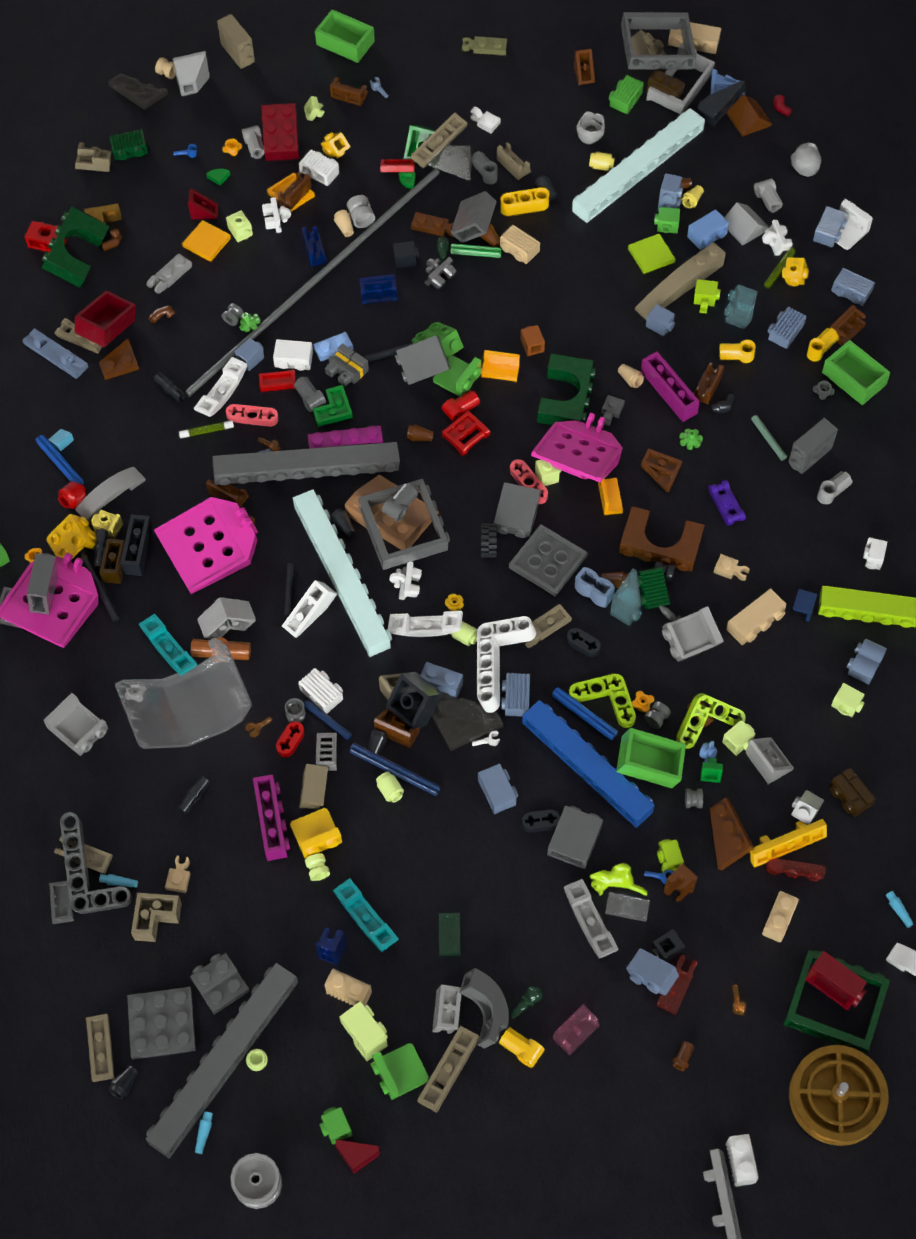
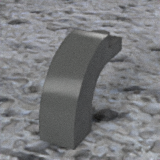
M474 968L464 974L459 993L472 999L482 1012L483 1026L478 1046L485 1049L495 1044L499 1038V1032L508 1027L509 1012L506 999L496 982L487 974Z

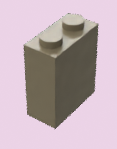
M230 14L218 20L221 45L237 65L243 68L255 62L252 38L233 15Z

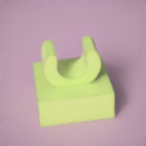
M311 96L304 106L307 120L313 121L316 116L322 117L325 113L321 110L323 105L318 103L317 97Z

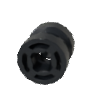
M656 561L655 567H663L665 582L671 583L675 565H665L661 561Z

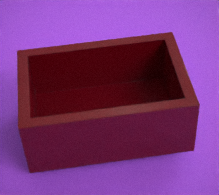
M295 103L261 105L265 160L299 159Z
M106 290L75 316L74 333L105 347L135 321L136 304Z

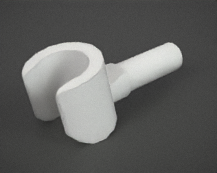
M492 731L489 737L472 741V745L489 743L491 746H496L500 739L494 740L492 737H497L499 733Z

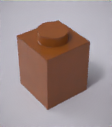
M538 325L521 329V342L527 356L544 352L545 341Z

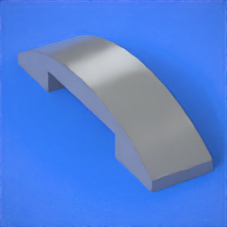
M135 467L125 469L97 486L83 499L75 510L89 522L95 513L99 514L103 506L128 488L132 491L146 479Z
M583 879L564 886L573 912L599 959L618 951L610 931H607L591 900V894Z

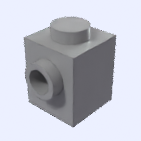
M806 790L801 798L799 796L796 797L792 804V807L795 809L791 815L809 825L817 815L824 800Z

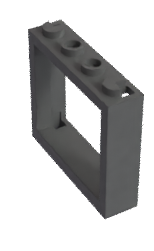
M623 13L621 29L628 69L694 68L697 57L688 13ZM630 29H681L685 55H634Z
M423 479L406 484L412 485L418 493H421L439 539L391 554L387 552L370 507L385 503L390 497L393 498L403 485L358 498L360 512L383 570L448 550L449 534L443 530L444 523L442 517L437 515L436 502L431 500L429 485H425Z

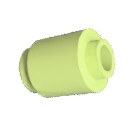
M462 621L461 630L451 633L452 638L470 646L477 642L478 629Z
M385 772L376 779L377 787L387 802H396L402 798L404 790L393 774Z

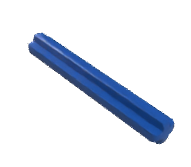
M44 435L36 438L37 444L70 482L84 484L83 479Z
M557 687L553 691V698L608 739L613 740L617 736L618 731L561 688Z

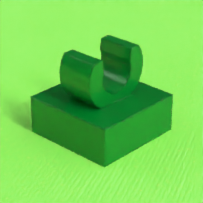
M708 757V763H702L700 781L720 783L723 764L716 763V758Z

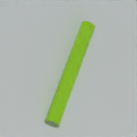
M790 248L764 283L766 288H770L777 279L783 267L786 266L787 258H792L795 254V249Z

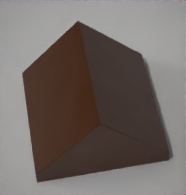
M744 94L727 111V115L741 136L772 126V123L758 102Z
M388 708L374 720L375 730L387 734L386 738L408 748H411L422 728L412 729Z

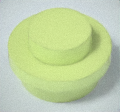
M261 1049L250 1051L246 1057L247 1066L253 1071L262 1070L268 1062L266 1053Z

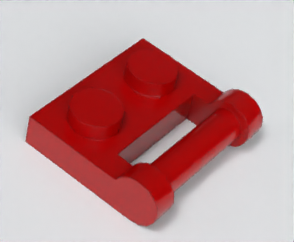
M469 411L442 431V436L462 456L466 455L468 450L481 439L487 438L491 434L490 430ZM476 429L480 431L465 444L461 443L462 440Z

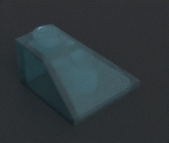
M635 569L630 572L614 594L610 615L629 626L633 621H637L642 613L640 611L641 598L638 577Z

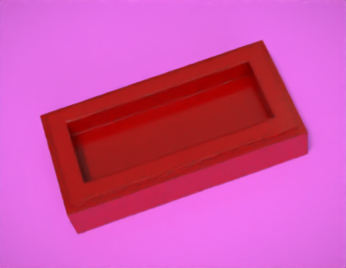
M382 159L380 169L381 172H414L415 161L413 159Z
M295 370L259 374L261 392L294 389V383H296Z

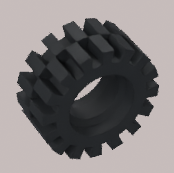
M481 524V557H496V524Z

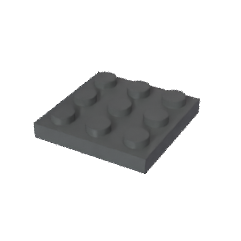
M540 524L509 563V568L556 597L587 557V552Z
M191 987L127 995L132 1060L196 1051Z

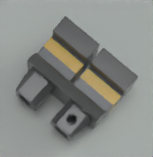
M343 343L338 347L337 353L329 357V364L325 368L326 374L330 377L339 373L338 381L343 386L348 385L350 382L355 384L369 371L368 360L356 352L354 353L352 349Z

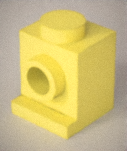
M100 510L99 514L95 513L91 521L95 532L96 529L108 530V537L113 539L116 538L123 526L119 514L114 515Z

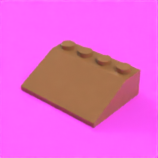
M378 475L359 488L345 503V510L351 519L366 527L359 509L358 498L393 488L397 485ZM415 498L407 507V511L400 521H396L382 512L384 503L370 507L382 538L400 550L410 548L432 522L425 503L418 498Z

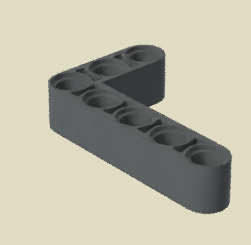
M72 812L65 813L60 819L71 908L77 913L86 914L129 906L133 900V895L125 887L90 891L82 822L76 814ZM75 818V825L68 828L66 826L67 820ZM73 838H78V845L70 848L69 841ZM80 858V866L72 868V860ZM82 878V887L74 888L75 880ZM120 892L127 893V899L123 902H118L117 900ZM105 895L107 898L106 903L101 906L98 905V897ZM81 898L85 899V907L78 909L76 906L77 901Z

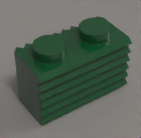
M142 129L109 136L115 161H123L130 157H141L148 154Z
M658 566L637 571L638 575L635 576V582L637 587L641 589V594L639 595L641 606L644 605L645 609L669 605L663 567Z

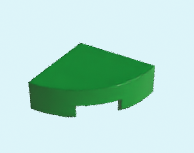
M214 169L206 174L209 180L218 185H221L231 175L230 171L226 169Z
M399 172V180L403 186L409 189L415 187V172Z

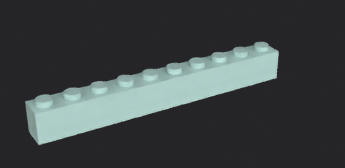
M692 109L681 113L666 128L658 131L652 139L647 140L643 146L635 149L629 157L624 158L619 165L611 168L605 176H601L596 183L588 186L582 194L577 195L573 199L572 212L588 223L703 131L705 119Z
M310 490L293 497L294 508L369 657L390 649L391 634L388 629H384L383 618L380 614L377 615L373 599L368 598V589L365 584H361L359 580L361 576L358 569L353 568V560L350 554L345 553V544L342 539H338L337 528L334 524L331 525L329 521L331 518L327 509L323 510V502L320 495L316 496L314 490Z

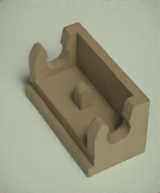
M508 142L504 150L501 145L497 147V160L517 180L531 172L530 163L528 161L524 163L511 151V145Z
M306 764L299 808L318 810L320 806H323L328 767Z

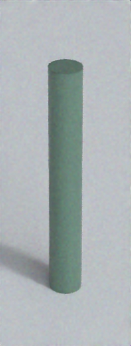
M757 415L753 416L751 420L780 460L786 459L787 455Z

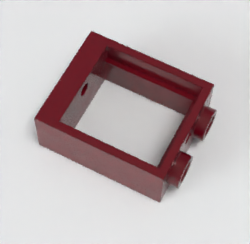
M825 951L822 952L811 967L805 979L847 1011L852 1005L856 1007L866 993V990L863 988L867 982Z

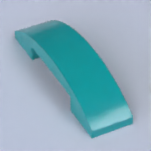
M153 614L139 624L157 651L180 676L197 666V663L187 651H184L166 630L165 625L156 614Z
M350 878L333 890L353 920L381 952L399 940L390 927L381 920L364 899L361 891Z

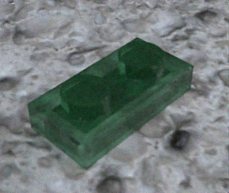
M439 913L440 956H460V913Z

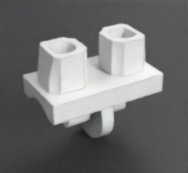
M276 197L270 198L271 203L262 205L264 216L273 215V217L265 218L266 229L276 228V233L282 232L280 220L287 222V219L291 217V211L285 208V206H280L278 210Z
M773 220L771 227L765 230V234L762 236L763 242L770 244L776 256H779L782 251H788L792 246L791 239H785L787 234L786 226H780L778 220Z
M408 562L407 566L403 567L402 570L396 569V573L390 575V581L394 583V587L400 588L399 599L404 600L407 596L417 597L419 594V585L411 584V580L418 582L422 570L413 567V562Z

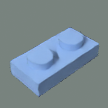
M346 332L313 344L320 361L334 356L342 343L353 349V345Z

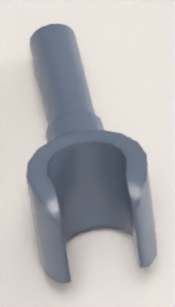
M375 77V83L370 80L371 89L374 91L378 90L385 98H388L389 95L381 87L380 79Z

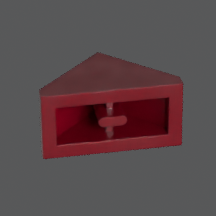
M193 189L189 190L188 206L191 219H216L218 217V204Z
M336 1140L335 1142L338 1152L354 1174L380 1155L379 1146Z

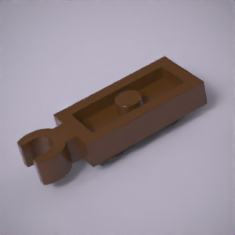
M418 212L415 213L411 230L443 237L445 233H448L451 237H455L451 234L454 223L449 224V219Z

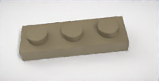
M108 1014L86 1017L92 1081L113 1079L115 1076Z

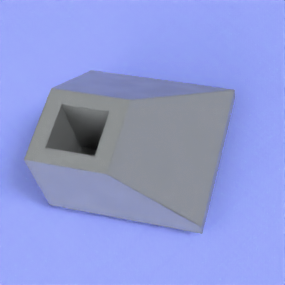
M203 51L173 58L181 95L197 93L210 77L206 52Z

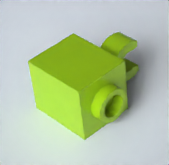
M697 279L694 304L700 305V313L707 314L708 306H715V301L719 300L720 289H717L718 282Z

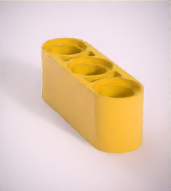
M546 188L510 192L501 196V213L505 216L543 211L549 206V191Z

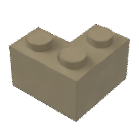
M137 893L131 930L136 941L156 942L159 922L179 923L182 907L179 896Z

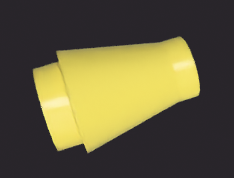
M697 185L684 193L681 200L683 206L686 208L695 207L704 192L703 188Z

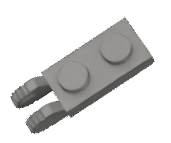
M179 253L147 281V286L152 288L156 285L154 291L157 294L162 293V291L167 287L169 288L192 267V262Z

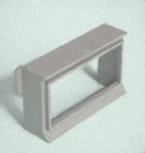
M683 43L680 44L677 55H685ZM696 53L697 58L694 68L703 72V74L683 101L651 86L648 89L646 101L652 100L678 114L685 112L712 75L715 62ZM667 69L665 74L672 77L677 69Z

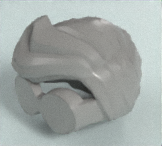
M585 112L576 126L577 134L583 143H595L604 135L605 124L604 117L601 114Z
M810 142L800 145L791 156L792 166L803 176L815 175L821 164V156L816 145Z

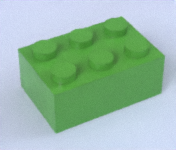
M331 10L315 30L316 45L357 63L375 42L374 27L335 10Z
M850 340L825 360L822 371L825 376L861 405H864L887 385L891 373Z
M630 728L621 738L616 772L673 788L682 778L686 744Z

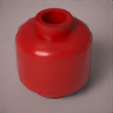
M71 481L59 490V502L65 508L75 509L86 497V489L82 484Z

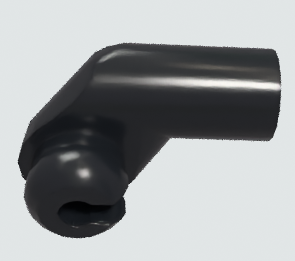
M727 394L724 401L713 403L712 411L714 413L729 412L735 396Z

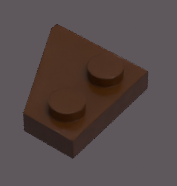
M129 339L121 343L99 362L105 380L139 370Z
M649 448L641 463V467L668 493L682 466L681 460Z

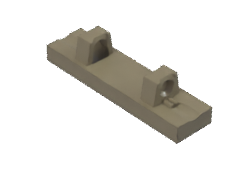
M454 113L411 154V159L424 168L466 128L467 122Z
M462 1026L459 1027L419 1096L418 1103L436 1113L438 1112L480 1039L479 1035ZM437 1083L443 1085L444 1089L440 1088Z

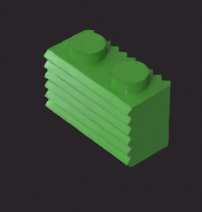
M628 75L623 80H619L617 89L609 95L610 107L628 114L643 93V81Z

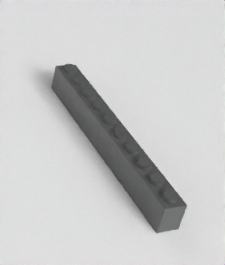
M397 442L213 456L215 485L394 472L399 470L400 464Z
M277 963L273 968L269 967L264 974V980L253 988L250 999L241 1004L238 1010L239 1014L235 1019H230L226 1025L227 1030L222 1036L219 1035L215 1039L213 1049L200 1060L201 1065L199 1068L190 1073L186 1080L187 1084L183 1089L180 1088L173 1097V1103L170 1107H165L160 1114L161 1119L159 1122L150 1127L146 1134L148 1144L170 1159L295 988L298 980L294 974Z

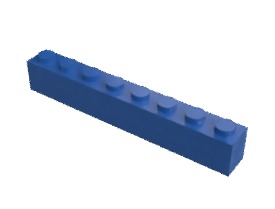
M539 700L523 714L522 723L634 827L637 828L653 813L655 806L653 800L648 795L644 796L635 783L629 782L624 778V774L617 773V768L612 767L604 755L600 756L594 746L589 742L586 743L581 738L579 732L575 729L572 730L561 716L555 715L548 704H543Z

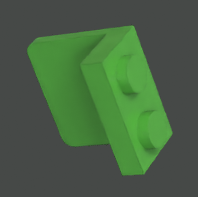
M439 322L431 324L428 329L418 333L411 340L415 344L438 335L447 359L464 348L457 330Z
M450 356L447 360L451 369L435 375L433 382L459 397L464 395L482 373L481 360L476 357L468 364L455 356Z
M411 1043L384 1056L380 1052L372 1055L373 1062L370 1063L375 1075H380L382 1079L380 1086L385 1095L389 1094L391 1100L429 1081L424 1066Z

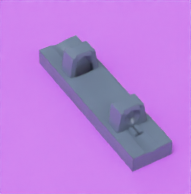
M35 328L23 339L24 345L76 379L88 368V364Z

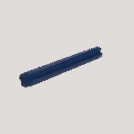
M353 743L349 750L351 754L390 772L434 796H437L441 789L439 785L356 743Z

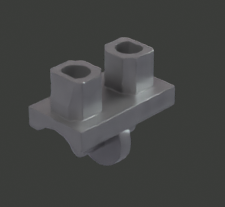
M448 257L439 266L441 263L439 259H429L426 263L428 266L426 272L430 273L432 271V273L428 276L425 284L427 286L432 284L439 289L446 282L440 276L442 273L448 279L456 273V269L451 265L453 260Z

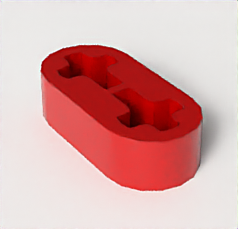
M300 722L289 723L277 741L276 749L281 757L291 756L303 739L304 727ZM298 728L299 733H295L292 737V730ZM288 743L289 749L283 751L281 746H286Z

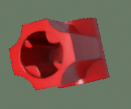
M470 390L457 399L451 398L443 404L442 410L452 422H455L467 411L479 405L480 400L477 394Z

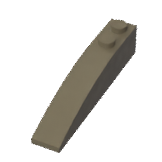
M713 242L664 279L635 307V310L647 320L648 314L656 304L665 308L696 286L697 279L704 280L721 268L724 264L725 252Z

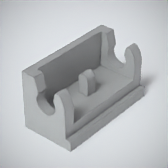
M441 985L437 989L432 1032L438 1033L441 1030H446L450 1034L454 1030H458L461 1002L460 987Z

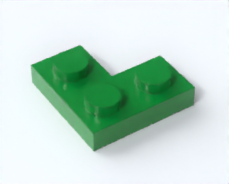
M343 385L325 389L329 404L313 408L318 427L353 418Z

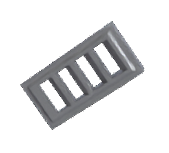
M317 733L316 765L328 767V771H337V733ZM332 738V741H321V739ZM321 745H332V748H321ZM321 752H332V754H321ZM321 758H332V760L321 761Z

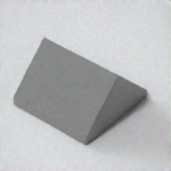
M738 202L724 217L729 222L728 231L742 246L765 233V230L770 228L748 205Z
M771 737L749 741L746 754L768 784L794 769Z

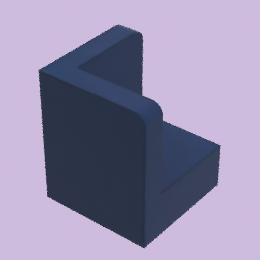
M799 589L793 610L807 614L805 621L809 622L818 594Z

